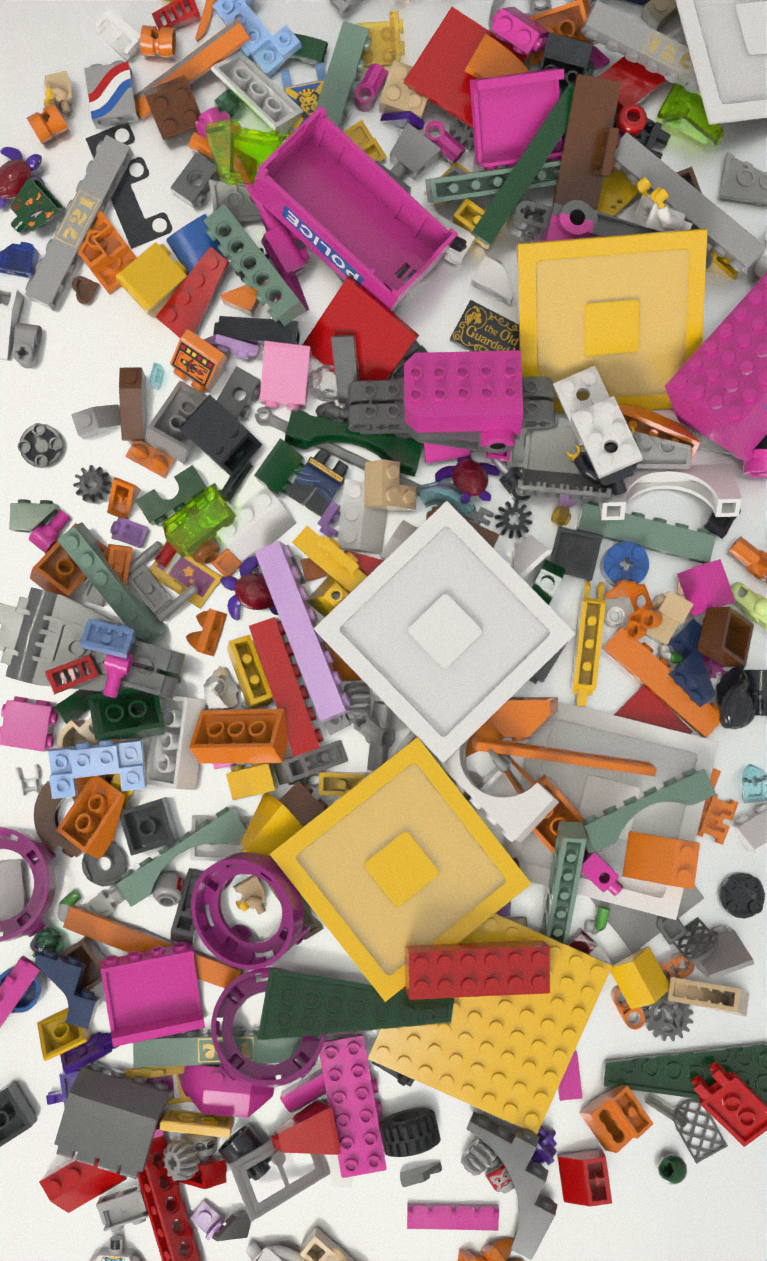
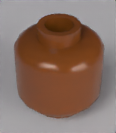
M196 530L190 534L186 547L194 561L203 564L213 562L218 557L220 547L212 533Z

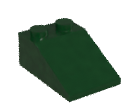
M133 688L118 690L116 698L105 696L103 693L87 695L95 740L142 739L164 735L165 725L158 695Z

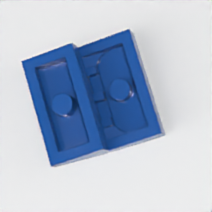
M206 214L186 224L166 239V242L180 263L186 268L188 275L210 247H213L224 257L217 247L221 243L218 239L213 241L205 231L208 229V226L203 221L207 218Z

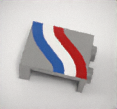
M117 60L112 62V64H93L88 68H84L91 117L96 128L140 122L131 79L133 74L128 61Z

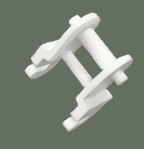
M38 764L34 765L35 777L29 779H22V775L19 773L20 767L15 768L16 780L20 782V793L22 792L23 796H26V792L36 791L39 794L40 789H42L39 786L38 778H41ZM34 781L35 786L25 787L26 782Z

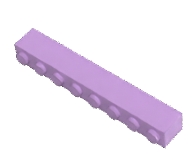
M277 541L254 551L319 720L326 722L350 712L348 706L351 705L347 693H343L340 684L343 682L339 672L334 671L332 666L334 662L332 653L329 649L326 650L323 643L324 639L314 630L317 626L315 621L318 618L315 610L308 605L309 595L304 586L301 587L299 582L301 574L297 566L292 564L290 558L293 557L290 547Z

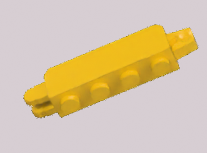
M587 580L584 582L583 596L580 598L570 684L572 694H576L575 706L586 707L587 696H592L593 690H596L606 605L605 600H603L604 582H599L597 585V598L594 599L589 598L591 582Z

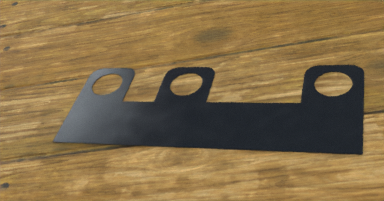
M117 125L85 138L93 159L97 154L96 148L98 143L103 141L106 135L116 140L115 133L119 129H126L129 132V139L122 143L126 145L134 143L135 136L130 125ZM137 157L130 161L111 198L131 249L170 234L173 229L168 215L164 212L146 219L144 218L131 187V184L149 176V170L142 157ZM134 163H139L144 168L143 174L139 177H134L130 174V166ZM158 218L164 219L167 223L166 229L163 232H156L152 226L154 220Z

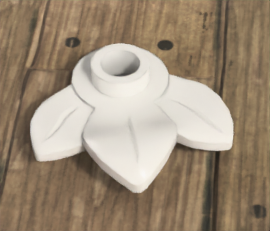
M604 595L606 602L605 622L611 627H618L623 623L628 624V616L635 612L630 598L606 599ZM612 612L618 613L617 620L611 618Z

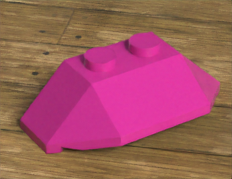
M192 1065L185 1066L182 1088L201 1114L249 1118L270 1100L274 1094V1087H256L238 1079L233 1081L220 1067ZM257 1076V1079L262 1080L263 1078H273V1077H275V1076H271V1077Z

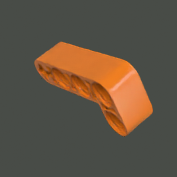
M680 952L674 953L658 962L662 970H667L666 978L669 984L671 977L683 979L689 976L695 967L694 962L688 961ZM682 959L685 961L684 968L680 967L679 961ZM670 965L673 967V970L676 973H673V971L669 968ZM618 985L614 986L610 996L622 1020L630 1029H640L645 1023V1016L641 1008L630 1009L626 1000L622 1002L617 1001V995L621 990ZM632 1012H637V1020L634 1022H629V1014Z

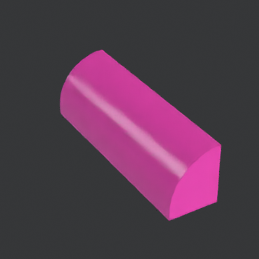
M322 1068L281 1091L280 1100L290 1113L326 1094Z

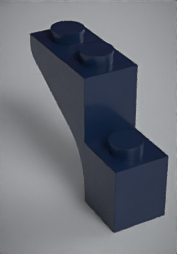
M693 618L669 641L674 651L680 654L683 659L668 675L694 703L701 707L713 699L715 690L704 664L702 654L698 651V641L701 636L702 626Z
M45 949V951H41L37 954L35 963L66 996L68 1002L66 1023L88 1029L93 1023L100 997L95 996V993L90 990L82 989L78 991L86 964L81 963V959L74 956H67V958L58 956L59 953L54 950Z

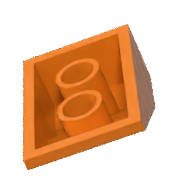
M576 0L530 16V18L551 32L591 42L593 45L599 43L588 40L585 35L580 33L590 11L589 0ZM545 48L543 51L539 50V52L528 54L530 66L542 62Z
M97 540L99 547L106 558L108 548L99 540ZM58 541L32 567L29 577L30 580L43 590L66 596L70 599L79 592L88 580Z
M99 775L91 776L56 831L85 854L101 859L114 839L126 795Z
M629 831L622 877L694 889L700 843Z

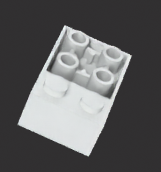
M0 285V359L8 360L24 296L18 289Z

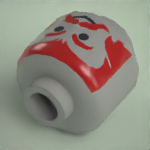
M172 871L160 874L154 884V899L164 907H172L179 903L183 895L184 880Z
M497 1156L486 1169L485 1177L496 1192L508 1193L515 1186L506 1166Z

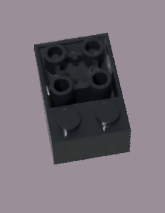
M549 32L539 70L564 69V79H559L561 97L569 83L575 85L578 74L585 75L593 43Z
M210 394L179 427L189 439L231 477L263 445Z

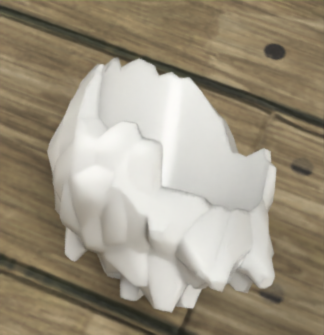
M219 665L216 670H213V674L206 679V684H203L204 697L209 710L232 709L238 704V684L233 682L232 677L229 676L227 667L222 670V667Z

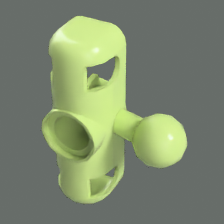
M735 582L731 586V590L736 602L732 604L738 607L748 619L767 630V598L760 594H755L743 583ZM740 588L745 592L741 598L737 594Z

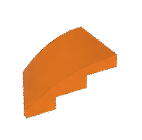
M487 34L483 37L465 69V72L477 79L530 72L512 52Z
M100 210L92 229H89L86 239L81 244L77 253L108 294L111 295L121 287L116 281V275L137 257Z

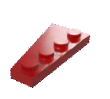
M210 247L159 311L156 318L179 338L182 337L187 329L196 334L202 324L203 316L212 302L211 299L215 290L218 289L230 262L213 247Z

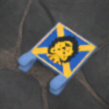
M317 63L315 65L318 81L293 86L289 70L281 71L284 93L304 111L300 118L292 125V133L316 109L326 77L324 63Z

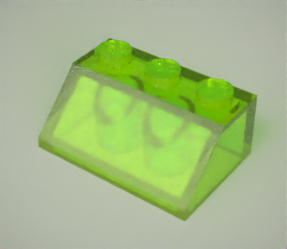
M214 482L163 522L162 527L166 540L184 558L187 555L194 554L203 542L212 540L217 535V531L222 527L230 526L237 515L233 506Z

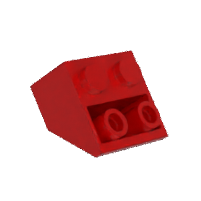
M602 1149L557 1155L564 1203L588 1207L613 1204L607 1161Z

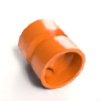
M143 25L140 36L141 54L143 56H156L159 53L161 57L174 58L176 52L175 28L161 27L158 30L156 26Z
M54 102L43 108V113L36 112L27 117L41 144L52 139L54 133L59 135L69 129Z

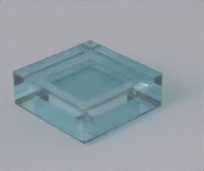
M153 363L148 382L152 389L159 390L161 388L165 369L161 364Z

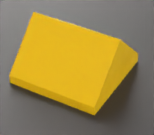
M649 946L612 965L610 970L630 1009L656 1003L670 987Z
M68 1008L37 1022L44 1061H48L87 1042L93 1035L90 1027L86 1029L66 1023Z

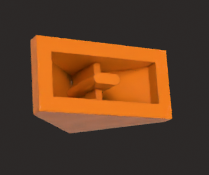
M247 285L220 295L224 305L253 317L259 304V300L255 296L258 291L254 287L250 290Z
M114 477L107 513L118 518L129 519L141 489L130 482Z

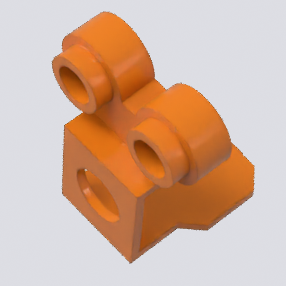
M621 580L615 584L616 587L605 594L606 599L630 598L635 611L628 616L629 623L626 626V634L630 639H641L646 635L647 628H657L661 625L662 615L658 611L653 610L654 606L645 584ZM643 595L646 603L645 606L639 608L637 598Z

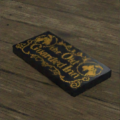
M470 299L450 337V341L471 352L520 350L519 324Z

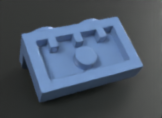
M88 619L80 641V647L127 659L131 644H134L135 631L126 625L117 626L109 624L102 619Z

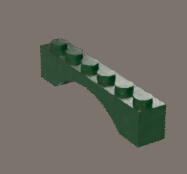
M291 411L284 440L291 446L303 449L324 443L342 442L354 444L371 451L381 459L400 462V473L414 477L423 443H419L415 439H403L394 434H360V432H353L348 429V422L340 423L332 421L325 416H312L305 411Z

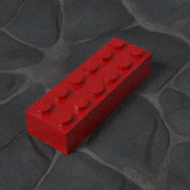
M272 617L249 625L277 709L284 708L287 737L293 756L295 757L322 747L321 742L324 741L321 729L315 728L313 721L317 718L313 707H308L306 702L309 694L306 686H301L299 678L302 677L298 664H293L291 656H294L290 643L285 641L284 635H286L281 620L278 621L276 617Z
M543 940L405 946V993L409 1000L549 994L550 946Z

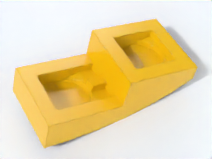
M363 120L343 131L374 161L381 162L387 158Z

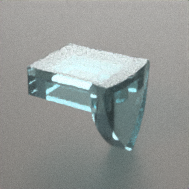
M749 764L742 774V799L744 803L767 801V773L761 768Z

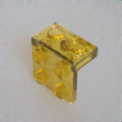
M389 11V21L356 23V25L368 28L369 37L372 38L369 51H364L362 57L365 60L363 68H368L371 63L388 67L392 66L394 60L400 62L401 56L405 55L404 41H400V34H404L403 19H399L398 11Z

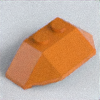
M618 405L628 427L633 426L635 432L690 445L692 460L701 441L682 424L641 406Z

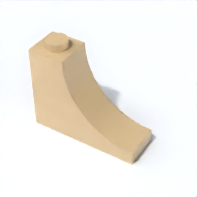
M671 977L668 1001L708 1008L728 1014L747 1016L749 993L740 988Z

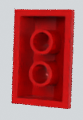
M75 1155L73 1159H68L48 1171L39 1183L51 1203L70 1213L125 1181L127 1176L120 1175L121 1166L119 1165L117 1173L98 1168L99 1158H97L95 1166L76 1161L77 1155Z

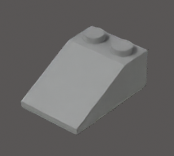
M179 381L147 427L144 442L184 463L196 444L179 427L207 398V395Z
M726 925L713 929V933L718 940V947L715 952L703 961L694 962L696 968L710 980L755 964L735 930L731 927H726ZM702 937L701 942L706 941L708 937ZM698 938L692 939L691 943H696ZM709 944L707 949H710L713 944ZM705 945L699 946L698 950H703ZM695 946L689 947L690 951H693Z

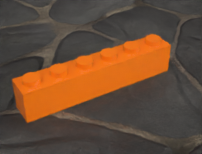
M619 627L601 647L642 685L645 684L668 708L701 737L707 738L720 724L719 707L713 702L710 704L707 702L701 707L694 703L668 675L672 671L669 669L671 665L664 658L660 657L658 659L653 655L652 652L654 650L647 643L643 642L641 644L636 639H630L626 634V628Z

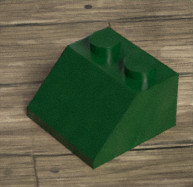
M280 438L254 476L260 484L266 485L270 491L280 497L293 484L290 481L295 474L297 476L300 474L305 466L303 464L305 459Z

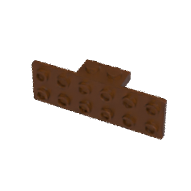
M581 74L576 76L553 205L554 203L566 205L570 201L581 200L586 202L593 210H597L603 177L610 176L614 171L616 159H614L615 149L620 144L619 129L613 128L621 87L620 82Z

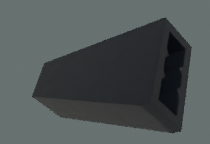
M219 316V322L214 324L213 335H222L257 345L259 349H264L265 341L299 345L301 330L299 322L293 320L284 326L280 320L275 322L273 319Z

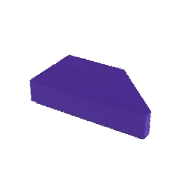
M411 111L384 113L380 119L382 123L404 129L406 124L409 123L417 130H422L425 124L424 120Z

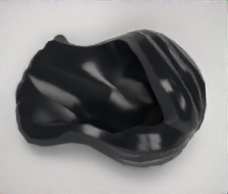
M733 667L721 677L720 682L716 686L715 700L719 706V721L721 726L727 729L737 730L744 728L755 717V706L748 692L751 680L744 671L745 667Z

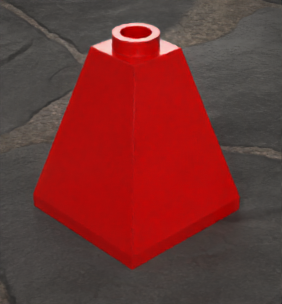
M321 1099L315 1100L274 1130L275 1135L271 1136L274 1149H278L282 1153L341 1154L332 1107Z

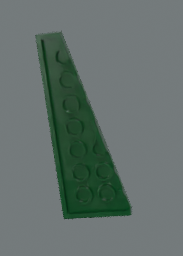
M270 968L257 1039L270 1040L448 1024L452 1020L454 998L409 1000L405 990H400L385 1002L376 989L369 984Z
M767 1043L608 1060L604 1063L602 1085L614 1088L626 1085L630 1090L699 1099V1094L693 1089L694 1084L691 1082V1079L699 1075L706 1081L708 1086H711L716 1080L712 1077V1071L709 1069V1066L717 1061L726 1073L729 1071L735 1072L767 1104Z

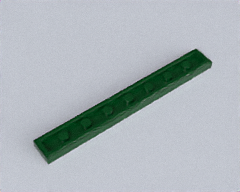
M569 83L471 232V235L490 247L565 133L574 91L573 84Z

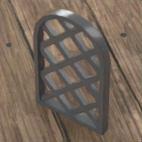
M698 917L685 926L688 932L692 931L691 935H684L678 939V945L675 942L673 943L683 957L690 962L705 960L718 947L717 937ZM696 930H701L700 934L694 935ZM702 937H708L706 941L701 942ZM698 938L696 943H691L692 939ZM689 939L687 944H682L683 940ZM709 944H713L710 949H707ZM705 945L703 950H698L699 946ZM695 946L693 951H688L689 947Z
M687 1099L681 1101L676 1106L673 1112V1121L676 1130L679 1132L697 1164L728 1147L710 1113L706 1109L707 1114L700 1112L701 1105L698 1100ZM691 1102L698 1104L697 1111L689 1109ZM678 1109L685 1111L683 1119L676 1117ZM688 1112L696 1114L694 1122L686 1120ZM699 1115L707 1117L705 1125L697 1123ZM709 1119L712 1121L715 1128L708 1126ZM676 1120L682 1122L680 1129L677 1125ZM685 1123L693 1125L691 1133L683 1131ZM696 1126L704 1128L702 1136L694 1134ZM707 1129L715 1131L713 1139L705 1137ZM717 1133L723 1142L716 1141ZM682 1134L690 1136L688 1144ZM693 1137L701 1139L699 1147L691 1145ZM704 1140L712 1142L710 1150L702 1148ZM714 1144L721 1145L720 1147L713 1150ZM690 1148L698 1150L696 1158ZM701 1151L707 1153L699 1158Z

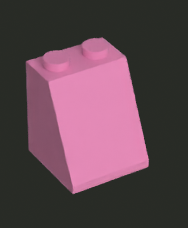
M265 341L260 401L262 404H265V407L278 409V406H285L290 411H300V408L306 409L313 357L310 346Z

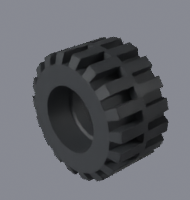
M414 1108L400 1111L386 1117L379 1123L384 1152L391 1157L418 1155L431 1150L441 1142L435 1111L432 1109Z

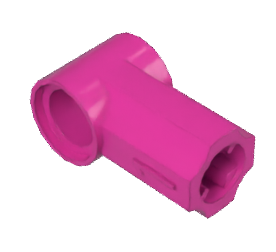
M371 63L362 82L355 89L354 102L359 111L368 112L373 108L374 100L388 76V71L377 63ZM366 95L369 99L363 100L360 96Z
M434 120L427 123L424 136L441 148V155L453 165L461 158L466 148L445 130L441 122ZM431 131H437L440 134V136L434 138L431 137L429 133Z

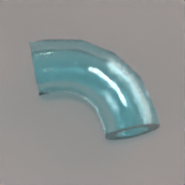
M436 481L417 487L418 494L425 508L434 504H444L448 501L462 517L476 510L472 500L466 504L461 503L460 498L463 492L452 483Z

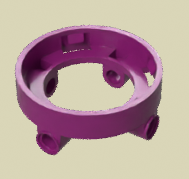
M0 827V836L11 837L12 834L17 836L18 839L15 841L0 838V849L14 851L27 861L32 870L34 887L27 906L16 916L0 921V932H3L0 942L12 941L23 936L32 937L46 926L43 919L52 905L56 888V876L52 860L56 858L55 852L49 850L43 842H38L24 832Z
M239 852L228 855L208 867L201 874L193 889L191 913L200 939L213 955L233 967L252 970L269 966L287 953L295 944L299 945L310 930V927L303 923L304 911L299 891L270 855L265 857L251 852ZM240 874L257 876L266 881L276 892L282 907V920L278 931L270 939L250 941L252 933L248 928L242 925H235L230 928L225 921L221 910V893L228 888L234 876ZM209 904V911L214 926L210 925L206 915L205 905ZM270 950L274 954V956L266 959V956L256 957L255 953H264Z
M272 967L254 969L234 979L219 996L211 1020L212 1042L215 1053L221 1062L220 1068L233 1081L238 1079L246 1084L264 1088L283 1086L295 1081L299 1077L303 1079L317 1064L315 1061L322 1050L326 1034L321 1035L320 1039H314V1036H303L298 1050L289 1059L275 1065L254 1063L239 1051L232 1033L235 1014L247 999L256 994L266 992L267 981L256 983V975L262 974V978H268L270 968L288 971ZM222 1017H223V1021H222V1038H223V1041L218 1042V1040H217V1035H220V1029H219V1027H220V1022L217 1021V1018H222ZM281 1075V1079L277 1080L276 1077L263 1078L262 1080L257 1079V1076L271 1077Z

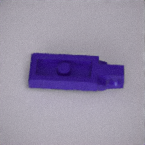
M98 1032L92 1035L87 1042L60 1054L63 1071L69 1074L108 1055V1053L113 1051L112 1049H116L119 1046L113 1047L111 1033L102 1034Z

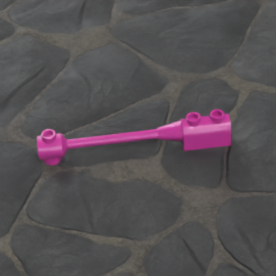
M218 107L206 110L199 116V120L196 121V128L203 139L209 137L210 140H218L242 180L260 212L261 220L267 232L263 235L261 243L283 280H286L298 274L308 266L306 261L310 260L307 250L304 247L299 249L295 243L298 241V237L288 230L280 220L251 194L254 183L226 136L229 130L228 124L231 123L228 113L226 111L220 112Z

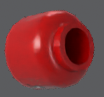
M628 104L619 111L615 122L616 128L619 129L621 135L624 136L627 132L635 138L644 130L647 114L640 105Z

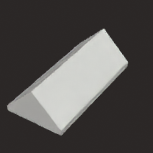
M241 51L211 67L212 72L281 138L304 112Z

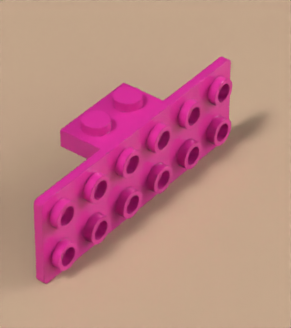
M360 1034L326 1040L320 1052V1060L328 1105L333 1110L341 1154L338 1155L341 1177L347 1178L386 1171L387 1166L379 1129V1115H383L381 1101H376L375 1093H379L377 1079H372L369 1069L364 1036Z

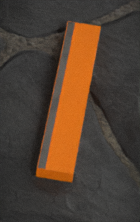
M238 18L134 95L135 106L143 119L152 114L143 93L144 91L183 75L186 76L190 85L211 70L213 65L223 61L251 40Z

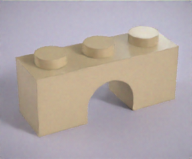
M317 1227L301 1244L300 1255L307 1261H355Z

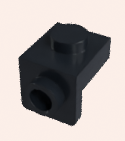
M712 510L703 527L723 539L737 516L716 517Z

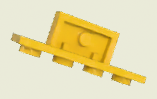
M306 526L292 541L298 549L350 593L367 578L359 570L358 559L350 552L345 554L340 550L341 545L332 537L328 539L323 535L321 538L309 526Z

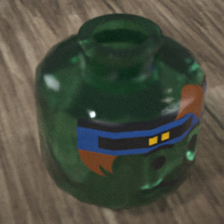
M50 926L40 930L30 942V949L34 952L32 956L36 958L37 954L45 951V949L54 950L59 953L64 945L63 934Z

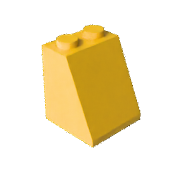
M157 242L153 243L116 275V281L147 314L159 305L187 277L185 274L186 268L179 261L175 263L169 257L171 252L164 244L159 246Z

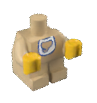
M67 70L45 75L46 98L44 99V106L46 107L54 102L57 108L61 107L63 113H69L71 111L72 91Z
M251 875L233 886L235 891L242 895V898L235 903L239 910L242 909L245 912L249 908H255L258 915L266 911L263 905L266 902L264 890L256 876Z

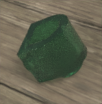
M231 89L226 90L214 100L215 107H218L220 112L226 111L230 119H236L243 111V102Z

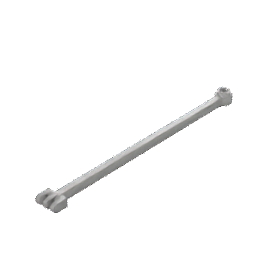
M267 407L257 409L258 413L266 412L268 414L266 419H261L258 413L255 414V419L259 425H270L286 433L287 421L273 415ZM334 443L314 446L365 470V462L370 461ZM400 475V485L416 487L417 496L438 506H442L448 501L462 517L475 524L480 525L481 522L489 526L491 521L483 518V516L486 515L493 518V512L483 507H480L477 512Z

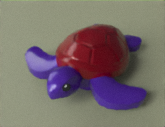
M4 147L0 150L2 155L11 159L0 167V210L7 206V199L16 198L28 178L37 177L32 174V171L40 167L42 163L41 155L33 154L26 161H23L22 153L16 148Z
M470 455L458 458L456 466H445L435 473V480L440 482L444 479L452 478L453 485L463 492L460 498L462 504L470 502L471 496H478L483 501H490L491 494L485 490L489 481L488 474L499 476L500 470L489 463H478Z
M250 557L241 564L239 568L240 579H236L233 576H225L220 579L224 588L235 591V595L228 600L227 608L231 618L237 621L240 620L241 604L251 610L269 608L271 613L279 615L264 576L252 573V570L258 564L256 557Z

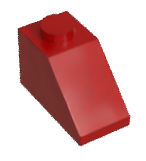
M211 1155L209 1160L197 1164L199 1171L195 1172L194 1176L185 1181L177 1180V1182L204 1190L227 1183L226 1160Z

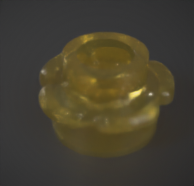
M558 506L552 514L551 521L557 527L567 525L571 519V513H569L568 507Z

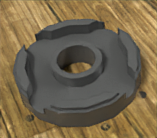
M111 842L102 856L110 860L111 865L107 870L100 868L99 858L84 854L81 862L82 870L90 882L104 887L113 885L121 880L119 876L126 872L128 861L123 848L115 842Z

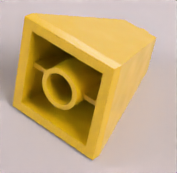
M329 575L311 594L307 602L321 615L326 617L350 592ZM334 593H340L341 596L338 600L332 598Z
M266 792L263 794L240 844L244 847L241 851L257 853L268 857L273 850L303 826L280 801Z

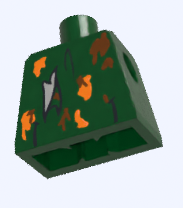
M38 177L28 178L10 206L11 210L17 215L11 222V226L19 233L26 227L30 231H36L64 213L66 208Z

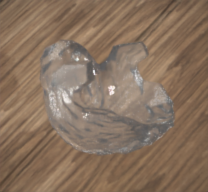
M322 365L317 370L311 371L308 377L310 393L321 401L338 400L335 372L329 370L335 369V367L331 365Z

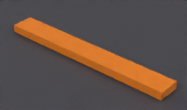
M477 736L473 737L472 746L477 751L488 752L489 749H492L497 754L655 776L657 770L653 764L647 761Z
M71 905L62 927L128 953L132 951L145 952L150 951L153 947L163 946L165 948L175 944ZM194 951L193 956L197 979L225 989L242 972L241 968L233 967L223 961Z

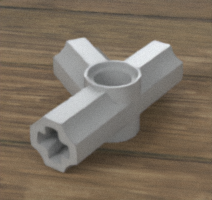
M374 701L372 716L367 712H362L356 715L352 722L354 729L363 735L366 742L370 744L367 770L375 771L387 761L388 749L395 741V732L391 729L392 710L383 701Z

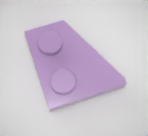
M218 334L203 339L222 353L233 354L240 359H249V357L257 355L259 347Z

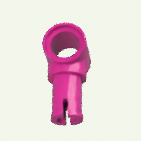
M59 510L48 525L36 527L28 540L46 554L57 542L59 531L70 520V517L62 510Z
M128 653L127 659L106 654L104 669L107 670L106 674L108 676L103 695L113 698L117 697L121 679L124 678L125 674L128 675L133 654Z

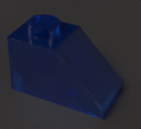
M12 243L0 251V273L33 279L40 253L31 243Z

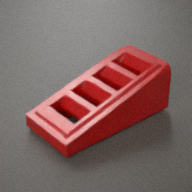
M175 0L152 13L158 30L161 27L178 29L201 19L195 0ZM187 6H189L191 9V11L188 13L185 8ZM180 9L183 13L181 17H179L177 12ZM170 13H173L175 20L171 21ZM165 16V19L167 21V24L165 26L163 25L160 17Z
M90 654L45 671L53 695L99 677ZM84 662L90 673L89 675H85L81 664ZM72 667H77L81 678L76 679ZM63 671H68L71 682H67ZM59 674L63 685L58 686L54 675Z

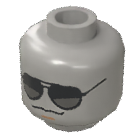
M187 1133L186 1139L189 1140L190 1144L195 1145L194 1149L198 1152L197 1158L200 1162L209 1160V1156L215 1154L217 1151L215 1136Z

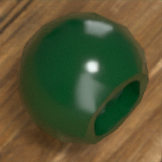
M668 1154L659 1161L658 1173L666 1183L677 1185L686 1178L687 1165L683 1158L675 1154Z

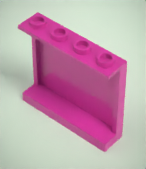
M553 68L470 80L477 166L484 167L485 171L496 170L498 165L505 164V167H515L559 100V79H564V69ZM562 137L547 158V161L561 160L560 156H562L563 150Z
M177 942L173 946L165 948L157 946L145 952L132 951L125 956L118 957L113 955L99 961L113 1047L205 1028L193 956L194 950L191 942Z

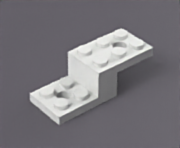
M595 366L553 383L555 393L579 445H584L599 479L643 460L615 397H609ZM580 391H586L590 395L585 401H580L576 396ZM613 442L618 446V449L614 453H609L605 450V445Z

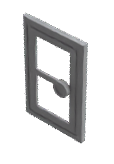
M272 1140L229 1163L250 1221H255L330 1175L324 1155L310 1154L315 1169L289 1184L283 1168L286 1156L278 1149H274ZM272 1155V1163L278 1167L285 1187L258 1203L246 1170Z

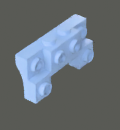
M256 0L217 1L213 8L226 26L236 18L239 19L251 40L240 47L241 51L247 57L251 56L269 78L279 70L289 57L302 47L298 38L287 25L273 36L249 7Z
M113 739L99 740V744H90L89 741L75 743L76 746L54 748L48 751L52 799L76 796L78 794L76 778L120 773L122 791L145 789L147 786L142 739L113 742Z

